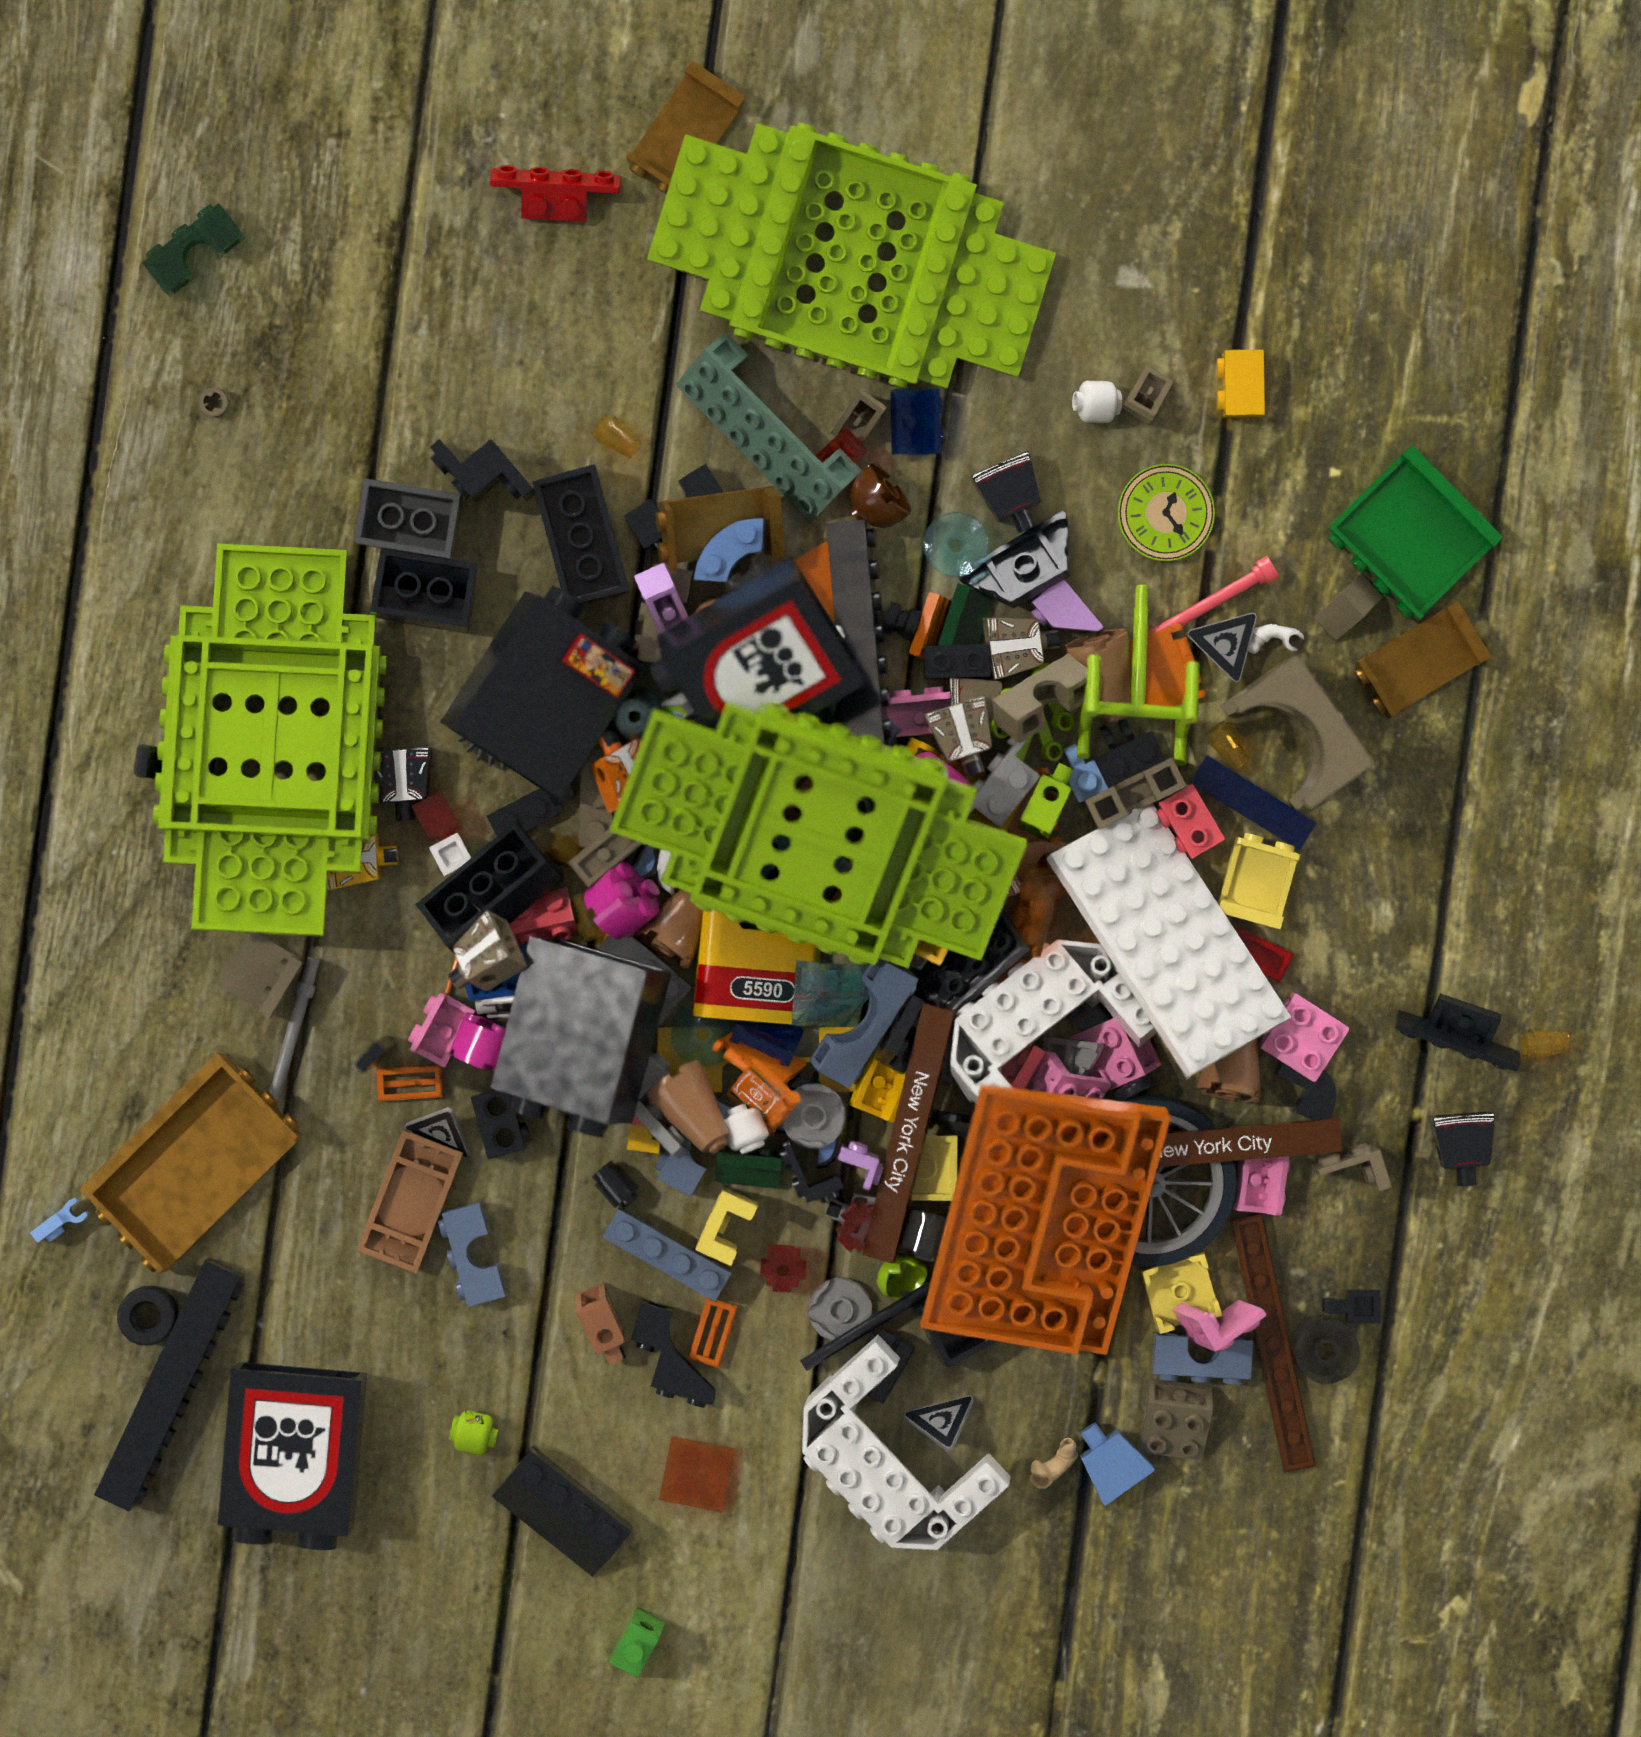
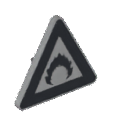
M1248 613L1191 629L1187 635L1234 682H1238L1242 676L1257 616L1255 613Z
M449 1107L409 1121L405 1125V1129L411 1133L464 1152L462 1156L464 1158H468L471 1154L454 1110Z
M968 1395L907 1411L904 1417L905 1420L943 1449L951 1451L955 1446L974 1400L972 1396Z

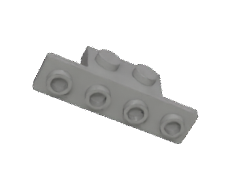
M1010 736L1007 743L1011 746L1004 755L998 753L987 766L990 773L983 781L978 778L971 787L977 788V793L968 815L975 808L998 827H1001L1031 789L1040 775L1015 756L1028 738L1018 743Z

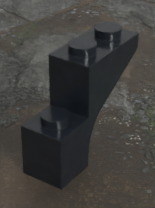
M643 1300L631 1340L636 1341V1347L642 1350L654 1352L655 1347L661 1349L651 1387L657 1388L656 1394L667 1398H674L675 1394L687 1397L686 1402L697 1407L705 1408L706 1403L713 1405L715 1388L673 1344L670 1334V1321L674 1309Z

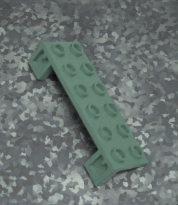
M725 332L701 353L676 383V386L810 522H813L862 470L840 448L822 463L732 372L747 358L748 354Z

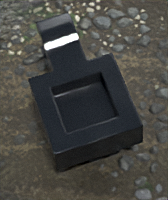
M1346 1289V1299L1322 1298V1312L1327 1314L1346 1313L1347 1323H1380V1290Z

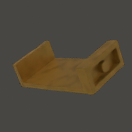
M691 60L685 69V76L633 153L629 152L627 155V162L631 164L629 170L644 180L647 175L658 182L655 187L666 195L684 135L718 144L745 104L746 96Z
M774 486L659 501L660 512L655 514L658 532H662L663 543L658 544V555L660 562L665 563L671 573L677 572V563L699 560L704 548L720 531L734 523L747 519H766L764 551H767L772 559L785 557L781 495Z
M1455 602L1355 662L1358 669L1354 673L1362 687L1368 686L1375 696L1371 699V702L1379 715L1385 713L1387 718H1391L1397 715L1399 711L1492 656L1460 603Z

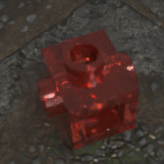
M768 1244V1258H761L760 1277H766V1286H772V1291L792 1292V1287H799V1279L805 1280L806 1260H800L801 1246ZM787 1265L789 1270L786 1273H781L777 1270L778 1266Z

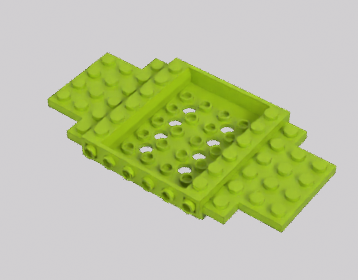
M757 123L747 154L686 134L684 135L646 261L708 280L699 309L700 312L728 320V328L734 330L733 335L752 341L753 336L764 339L765 346L777 350H783V347L787 346L796 349L795 355L809 360H814L815 356L827 359L826 365L845 370L847 365L858 369V375L873 380L879 375L888 378L889 385L901 389H907V385L914 386L917 380L947 389L956 359L1016 378L1019 377L1056 253L996 234L995 231L1004 202L975 193L977 184L971 183L969 176L952 172L951 176L939 173L940 168L938 166L921 162V166L908 163L909 158L907 156L891 152L890 156L877 153L878 148L873 145L860 142L859 146L846 143L847 138L842 135L829 132L827 137L815 133V127L804 123H797V127L790 125L788 132ZM831 192L839 193L844 200L842 208L837 211L828 209L825 204V197ZM900 212L904 216L905 225L902 229L892 230L889 228L887 216L890 213ZM828 223L833 227L834 236L830 241L823 242L817 238L815 230L819 224ZM890 243L894 246L896 255L893 260L883 261L878 257L877 249L880 244ZM812 254L820 255L825 262L823 270L818 273L809 271L806 266V260ZM872 274H880L886 279V287L883 291L873 292L868 287V279ZM802 285H809L815 291V298L809 304L801 303L797 299V290ZM871 305L876 309L877 317L874 322L864 323L860 320L858 311L861 306Z
M217 543L213 607L180 605L179 633L177 636H171L170 645H165L164 664H169L168 677H163L162 696H167L166 709L161 708L160 728H165L164 741H158L157 758L162 760V773H156L155 791L160 792L159 805H154L153 824H158L159 831L165 834L164 864L196 866L192 930L324 937L328 872L361 874L363 843L370 844L371 835L377 834V816L372 815V805L379 801V784L374 783V771H380L381 751H376V740L383 737V719H378V707H384L385 688L380 687V675H386L387 656L382 655L380 646H375L376 615L344 614L347 550ZM220 694H226L232 699L230 709L225 712H219L213 707L215 697ZM251 696L262 697L265 702L263 710L256 714L250 713L246 709L248 698ZM291 697L296 700L297 709L293 714L284 715L279 711L278 705L283 698ZM317 699H325L330 704L328 714L323 717L315 716L311 712V705ZM216 758H222L228 764V769L222 776H214L209 771L210 762ZM247 760H255L260 764V772L256 777L248 778L242 774V765ZM286 761L293 766V773L288 779H279L275 776L274 769L279 762ZM313 763H320L326 768V774L320 781H313L307 776V769Z
M727 701L716 730L653 709L614 815L610 832L670 852L671 854L661 883L690 892L689 901L693 902L701 910L708 912L716 910L725 913V916L730 920L736 922H743L745 920L754 923L758 929L764 932L774 933L777 931L783 933L793 942L800 944L808 942L817 945L825 953L836 954L837 952L849 956L848 958L852 962L860 965H866L867 963L875 965L880 958L908 968L919 939L981 961L1025 851L1027 840L967 819L977 793V788L948 779V768L938 759L932 757L922 759L913 756L910 750L901 746L890 748L882 745L879 739L870 735H863V737L853 735L848 728L842 725L832 724L828 726L819 723V719L813 715L800 713L799 716L788 712L785 706L776 702H769V704L761 702L758 711ZM800 775H807L813 780V787L809 791L801 792L795 788L794 780ZM860 798H872L876 803L875 809L868 814L861 813L856 806ZM788 805H797L802 810L801 818L797 821H788L783 816L784 808ZM853 826L861 828L865 834L863 840L858 843L849 842L845 837V832L848 828ZM782 834L790 838L791 845L787 850L779 851L773 847L772 839L776 835ZM840 856H846L853 861V867L848 872H839L834 867V861ZM766 864H774L779 868L780 875L774 880H767L761 875V868ZM835 885L839 887L842 891L841 898L835 902L827 901L823 896V890L827 886Z

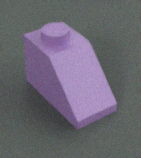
M664 563L634 576L660 634L688 618Z
M1065 580L1050 587L1030 603L1034 607L1031 614L1035 619H1038L1042 627L1048 624L1053 629L1098 632L1103 628V625Z

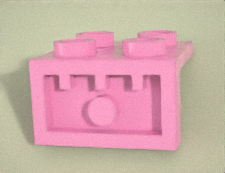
M1291 992L1283 1004L1291 1018L1265 1033L1259 1041L1258 1047L1315 1082L1348 1033L1349 1027L1298 994Z
M1114 1017L1068 1038L1104 1043V1048L1088 1076L1108 1079L1111 1083L1109 1090L1145 1076L1162 1065L1150 1039L1138 1047Z
M1045 1051L1025 1090L1103 1099L1111 1087V1083L1108 1079L1070 1074L1056 1053Z
M1237 1300L1222 1311V1316L1217 1318L1211 1312H1204L1197 1306L1192 1307L1185 1303H1181L1172 1309L1189 1339L1215 1352L1229 1348L1234 1343L1236 1337L1243 1332L1246 1333L1254 1330L1260 1324V1320L1266 1316L1262 1308L1242 1300Z

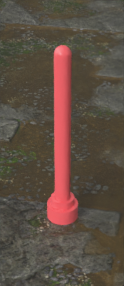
M1265 556L1255 562L1256 566L1251 568L1252 572L1149 630L1148 633L1182 622L1184 626L1257 583L1262 585L1265 582L1267 584L1279 579V575L1268 556Z

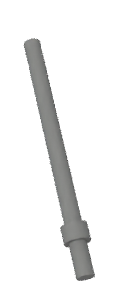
M307 957L301 981L297 980L294 991L297 994L269 1089V1093L275 1097L278 1103L280 1102L309 998H313L316 985H313L320 960L313 957Z

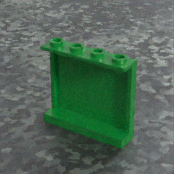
M1413 445L1408 447L1326 528L1330 533L1327 537L1328 540L1339 551L1345 549L1353 557L1350 560L1352 565L1362 574L1367 571L1376 580L1373 583L1374 587L1385 597L1390 594L1398 602L1395 606L1396 609L1407 620L1413 618L1415 621L1420 620L1490 548L1494 547L1503 538Z

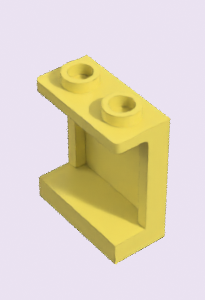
M1245 833L1244 838L1235 837L1218 905L1225 915L1281 929L1284 919L1282 914L1297 861L1300 860L1301 854L1294 853L1295 846L1276 841L1275 847L1262 844L1264 838L1257 835Z

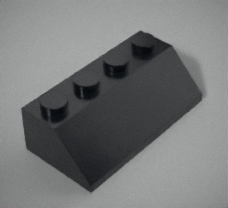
M533 1445L492 1495L495 1500L592 1577L613 1556L632 1532L633 1525Z

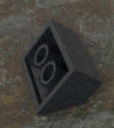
M381 548L370 613L371 615H376V618L469 633L478 564Z

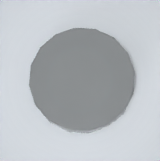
M819 1083L804 1084L794 1089L792 1092L799 1093L801 1101L782 1123L787 1135L796 1144L806 1148H822L833 1142L842 1133L846 1121L845 1106L840 1096L830 1087Z
M835 1277L822 1282L814 1290L809 1300L808 1314L814 1329L822 1337L832 1341L871 1317L872 1303L868 1292L860 1283L850 1278Z

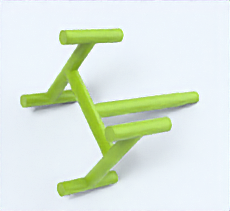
M1141 584L1135 587L1131 704L1099 701L1101 657L1094 654L1088 656L1087 685L1083 704L1079 706L1077 757L1080 759L1090 757L1092 721L1094 716L1100 714L1175 720L1174 761L1178 766L1187 764V742L1190 725L1198 721L1199 663L1194 661L1186 663V687L1182 705L1176 707L1145 705L1148 638L1147 585Z

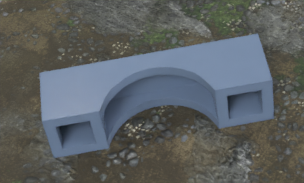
M880 958L875 965H869L861 978L869 993L867 1014L859 1025L848 1032L841 1034L826 1033L809 1060L818 1072L849 1089L853 1082L861 1077L865 1063L871 1054H874L879 1049L886 1030L896 1022L900 1008L907 999L911 998L916 990V983L919 979L906 967Z
M619 1206L602 1236L604 1239L713 1301H716L731 1275L732 1270L703 1253L679 1243L653 1227L649 1222L623 1209L621 1206Z

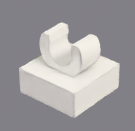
M459 832L429 847L444 876L456 871L472 858Z

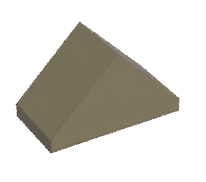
M1146 365L1122 405L1121 410L1149 425L1174 381Z
M860 389L831 431V434L857 452L886 413L887 407L863 389Z
M1361 573L1313 618L1336 641L1362 620L1383 596Z

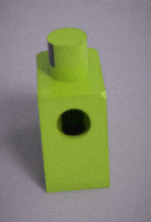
M1056 762L1049 777L1042 774L1020 819V829L1047 842L1049 841L1071 794L1072 788L1067 786L1074 770ZM1046 793L1055 794V801L1046 800L1044 798Z

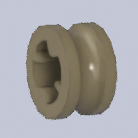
M215 387L207 388L199 397V407L208 416H221L229 407V397L222 389ZM215 393H218L221 396L218 400L223 401L222 407H215L213 411H210L207 408L210 404L205 403L207 396L213 397Z

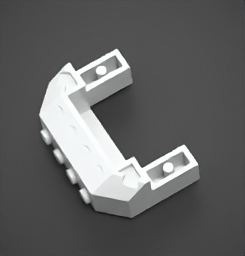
M1056 940L1049 945L1046 942L1032 954L1034 958L1025 965L1023 962L1018 963L1007 973L1009 978L1000 985L997 982L991 984L983 991L982 995L984 997L975 1004L972 1002L967 1003L957 1012L958 1017L955 1019L950 1063L951 1075L971 1103L973 1101L977 1103L981 1084L1012 1088L1002 1076V1066L1084 1001L1091 1008L1101 1002L1138 1047L1158 1033L1101 944Z
M877 1335L836 1373L832 1372L808 1396L803 1411L802 1453L805 1455L803 1458L813 1471L817 1472L819 1470L827 1478L826 1484L837 1496L842 1494L849 1502L848 1508L858 1519L864 1518L872 1526L870 1531L879 1542L884 1543L886 1541L891 1548L938 1550L1009 1486L1011 1476L988 1453L946 1492L940 1485L935 1487L930 1493L855 1414L859 1400L894 1370L900 1360V1357Z

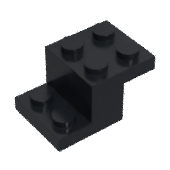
M440 439L430 446L431 450L435 453L430 457L444 475L449 472L453 474L456 479L451 483L466 500L471 496L477 502L505 477L507 479L502 483L516 500L522 496L528 501L535 495V490L492 439H489L462 463L456 459Z

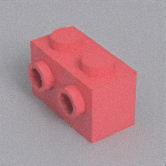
M1193 783L1157 802L1159 810L1156 811V814L1165 828L1171 827L1176 836L1174 841L1180 853L1185 852L1189 859L1198 856L1225 840Z

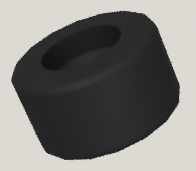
M142 1286L131 1291L121 1301L117 1311V1323L121 1333L130 1342L140 1346H152L166 1339L178 1318V1307L174 1298L166 1290L157 1286ZM144 1303L155 1305L160 1312V1320L152 1328L142 1327L136 1320V1310Z

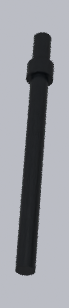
M931 1280L801 1359L800 1361L805 1370H810L927 1298Z

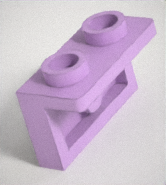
M850 1140L849 1144L841 1143L838 1160L867 1169L862 1182L863 1189L870 1190L871 1184L878 1185L883 1170V1164L879 1163V1155L869 1152L868 1145L855 1140Z

